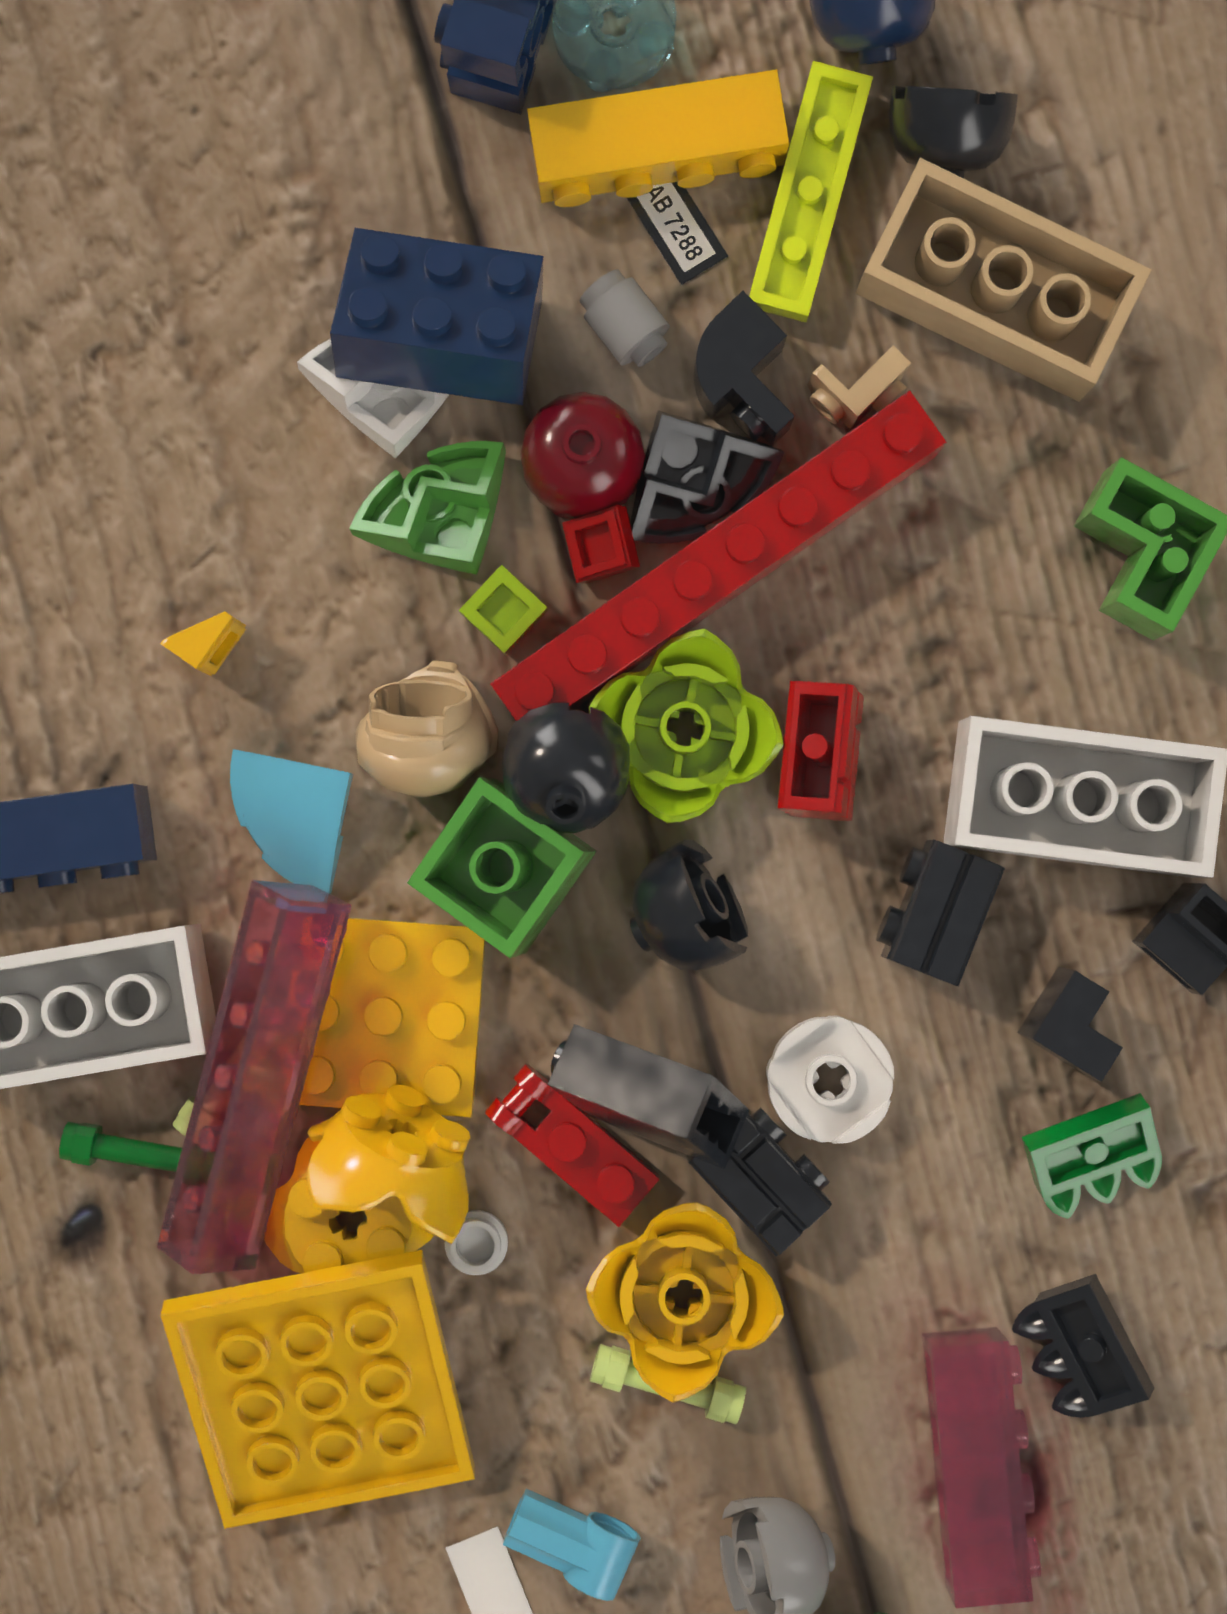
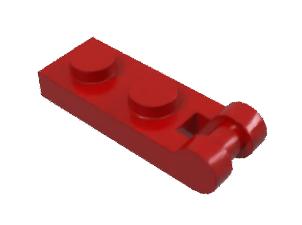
M525 1063L513 1077L517 1084L503 1100L496 1097L485 1110V1114L499 1128L514 1137L617 1227H620L660 1180V1176L586 1112L548 1085L549 1081ZM535 1100H538L550 1110L537 1127L533 1126L523 1117V1114Z

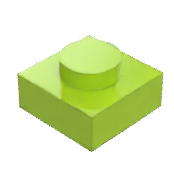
M501 565L459 609V612L506 656L548 612V607Z

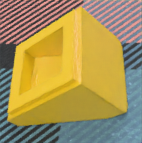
M224 611L167 637L160 644L195 669L211 676L216 674L244 634L246 625Z

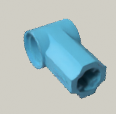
M525 1489L512 1516L503 1545L563 1572L566 1581L577 1590L591 1597L610 1601L615 1598L641 1538L632 1527L612 1516L599 1512H590L586 1516L529 1489Z

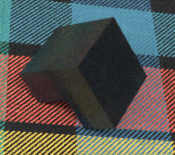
M1183 883L1132 942L1190 993L1203 995L1227 967V902L1205 883Z
M1057 967L1017 1032L1077 1071L1100 1082L1103 1081L1123 1047L1089 1027L1109 991L1076 970Z

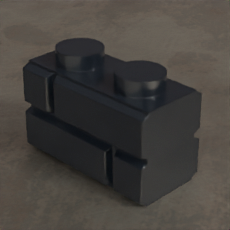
M934 839L926 840L923 850L913 847L905 861L899 882L908 885L900 908L888 907L877 933L876 941L885 944L881 957L959 987L1005 868Z
M760 1107L753 1115L748 1112L725 1169L692 1156H686L688 1163L777 1257L799 1238L805 1229H808L830 1208L832 1203L822 1191L830 1181L805 1154L796 1162L778 1144L787 1135Z

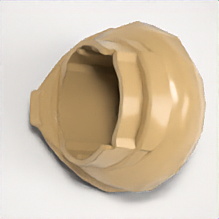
M432 661L427 667L414 672L410 676L398 682L377 687L369 694V712L359 722L355 733L358 765L388 790L413 797L435 796L461 787L488 758L497 752L499 731L492 712L480 692L467 677L458 671V665L452 662Z

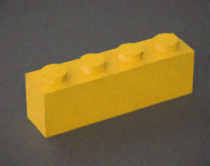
M777 69L527 108L541 203L554 201V204L558 207L582 205L591 200V195L616 192L617 196L624 198L637 197L652 191L653 185L677 182L678 186L682 188L700 187L711 183L715 176L739 172L742 178L766 176L776 170V166L785 164L789 147Z

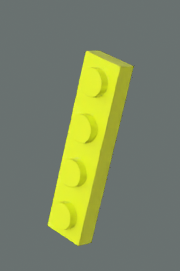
M817 61L812 62L749 297L764 312L807 322L873 76Z

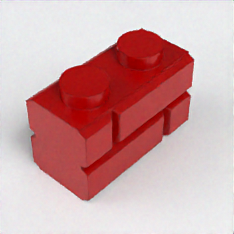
M790 681L778 809L787 815L801 818L852 821L861 733L856 728V725L862 723L864 696L858 692L854 685Z

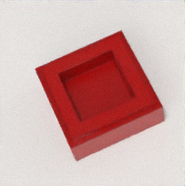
M615 505L562 523L576 583L587 584L640 567L626 506Z

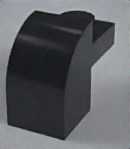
M744 290L715 316L701 336L694 368L695 391L701 407L710 419L730 403L735 408L730 415L739 428L751 439L757 440L762 436L773 446L790 430L795 416L756 376L783 351L787 335Z

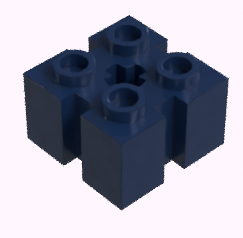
M454 0L453 5L444 3L438 15L434 41L441 45L440 67L448 69L447 78L450 92L521 115L536 69L535 61L540 45L544 44L557 0Z

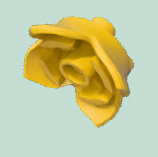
M392 1085L389 1087L387 1094L370 1093L347 1097L339 1112L330 1119L313 1125L307 1132L310 1140L313 1142L320 1141L311 1155L306 1174L312 1208L358 1212L372 1209L389 1196H397L404 1208L403 1212L406 1213L408 1219L420 1230L452 1244L460 1233L468 1213L469 1195L465 1176L464 1152L471 1137L470 1133L459 1123L447 1120L442 1115L425 1106L423 1095L405 1085Z
M309 1137L305 1140L297 1154L294 1172L290 1180L275 1189L267 1200L261 1221V1233L266 1245L281 1264L297 1273L417 1251L434 1237V1235L420 1230L408 1219L397 1196H389L372 1209L364 1210L367 1219L361 1222L357 1232L347 1231L346 1226L341 1227L336 1216L341 1211L313 1209L306 1174L311 1155L320 1141L313 1142Z
M699 1202L683 1203L659 1213L650 1221L640 1237L634 1241L617 1246L604 1256L591 1275L586 1287L588 1303L595 1319L608 1332L621 1335L628 1341L633 1365L642 1380L660 1396L672 1403L686 1399L705 1389L718 1375L722 1361L728 1352L752 1349L765 1342L784 1317L781 1298L772 1277L761 1264L740 1250L737 1245L735 1231L727 1219L709 1206ZM679 1280L692 1281L693 1289H701L700 1297L689 1298L686 1308L674 1306V1296H665L668 1288L677 1287Z

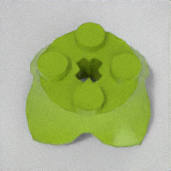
M706 629L689 631L671 638L657 650L646 669L640 672L623 673L609 680L596 694L589 706V713L590 707L601 710L621 726L630 746L629 780L631 790L644 808L656 818L666 823L682 822L703 814L714 805L724 788L732 784L748 782L762 774L774 761L784 745L782 731L774 711L763 699L745 690L741 681L740 665L733 651L716 635ZM679 712L693 714V724L697 727H702L703 734L701 739L691 737L690 746L676 744V734L667 731L668 720L678 721Z

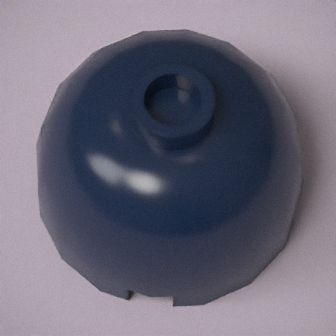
M809 0L814 25L823 40L837 51L858 53L859 65L897 60L896 48L917 40L928 27L935 9V0Z

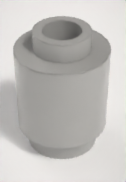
M618 269L612 270L595 281L581 296L580 303L586 309L585 320L620 365H627L634 361L638 367L644 366L657 357L667 346L668 343L663 336L670 328L669 323L632 277L625 279Z

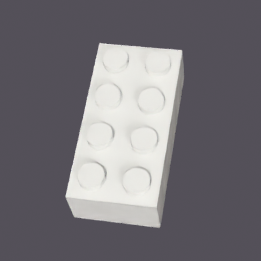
M970 716L958 722L943 843L953 847L1191 878H1213L1227 768V749Z
M200 924L0 957V1089L203 1055L221 1048Z

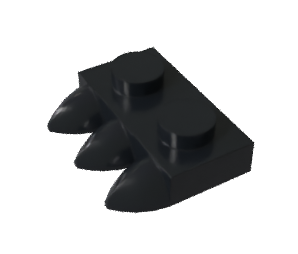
M1096 1274L1040 1292L1036 1300L1027 1305L1014 1321L1012 1326L1013 1333L1029 1339L1053 1340L1036 1356L1032 1365L1034 1372L1050 1378L1073 1379L1061 1388L1054 1398L1051 1406L1054 1411L1070 1417L1086 1418L1150 1399L1155 1388Z

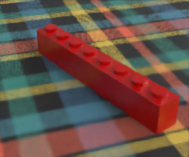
M909 390L491 682L490 685L515 721H518L532 709L554 702L569 703V710L577 709L594 697L609 680L623 673H628L654 655L671 638L682 635L930 462L938 455L947 441Z

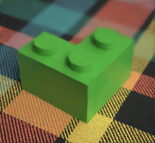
M1122 457L1102 473L1074 524V527L1128 556L1098 611L1153 641L1174 632L1227 535V515Z

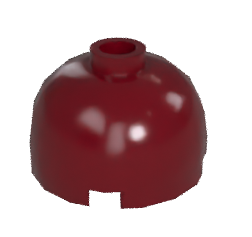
M578 392L559 396L540 408L525 430L520 457L525 482L532 494L558 517L572 520L626 503L640 483L645 452L641 432L624 408L606 396Z

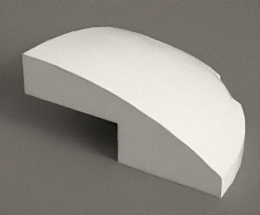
M331 339L321 343L297 361L298 369L343 416L394 458L417 436L449 396V394L337 378L335 375Z

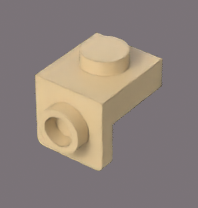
M893 345L849 390L821 364L811 374L807 385L808 389L813 393L810 396V401L816 410L829 422L837 424L841 420L851 430L872 408L879 412L904 393L907 387L900 380L905 375L911 362Z

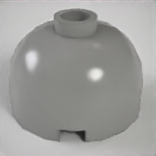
M750 1497L731 1501L724 1509L722 1519L733 1517L732 1538L728 1535L720 1536V1555L724 1580L734 1610L747 1609L749 1614L814 1613L822 1604L829 1584V1572H832L835 1567V1552L830 1537L825 1532L820 1531L816 1521L798 1503L779 1497Z

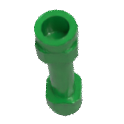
M67 1122L62 1132L59 1158L71 1161V1163L91 1166L96 1163L97 1159L165 1170L176 1172L177 1181L192 1184L202 1183L211 1185L215 1176L219 1148L209 1146L206 1143L202 1145L194 1141H187L183 1144V1147L112 1136L102 1134L103 1128L101 1125Z

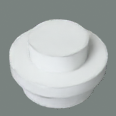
M481 1210L468 1211L460 1233L453 1243L450 1244L445 1241L446 1255L451 1264L459 1271L469 1275H483L493 1271L501 1264L508 1249V1235L502 1222L491 1213Z

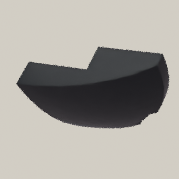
M658 410L646 450L641 480L637 487L630 525L634 541L665 544L699 538L707 532L704 526L719 520L731 511L735 513L764 492L780 465L784 451L741 435Z

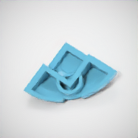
M233 749L230 765V784L235 812L240 825L248 829L251 837L263 852L262 859L278 874L295 885L310 892L331 897L343 836L340 834L353 774Z

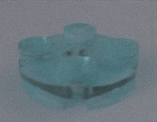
M558 0L553 12L552 22L557 52L565 66L575 76L583 79L589 88L597 92H607L612 89H625L639 85L654 76L673 52L677 14L674 0ZM612 11L617 18L627 15L631 22L625 26V34L614 37L612 34L606 35L602 33L600 29L604 26L603 14Z

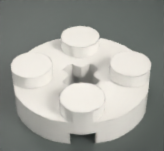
M838 1015L814 1017L792 1027L776 1044L772 1057L769 1059L766 1067L768 1094L780 1119L797 1135L818 1142H832L833 1144L849 1143L870 1133L885 1117L893 1091L894 1066L884 1044L865 1026ZM824 1063L832 1069L843 1065L847 1072L840 1080L844 1090L837 1096H834L829 1090H824L818 1094L814 1089L813 1084L819 1079L816 1070Z

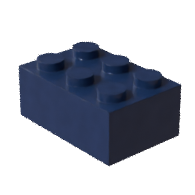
M354 228L330 331L336 377L523 406L542 305L544 256Z

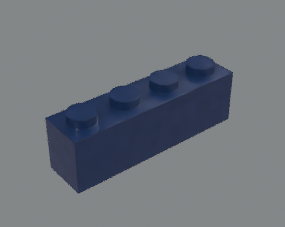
M126 784L0 802V894L15 892L14 880L37 877L38 888L75 884L77 883L76 871L100 868L101 879L139 875L138 863L157 860L148 786Z

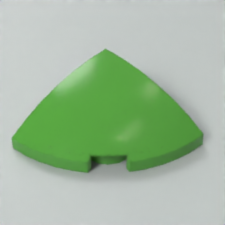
M470 441L455 443L428 451L427 458L430 464L415 468L404 480L400 471L394 470L371 491L360 506L349 528L352 535L415 560L477 575L497 506L506 454L504 443Z

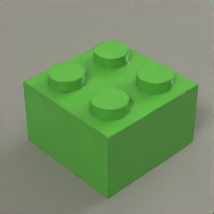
M479 777L407 884L507 957L513 958L527 953L597 851L573 833H560L545 824H539L518 811L513 801L508 797L502 782L495 778Z

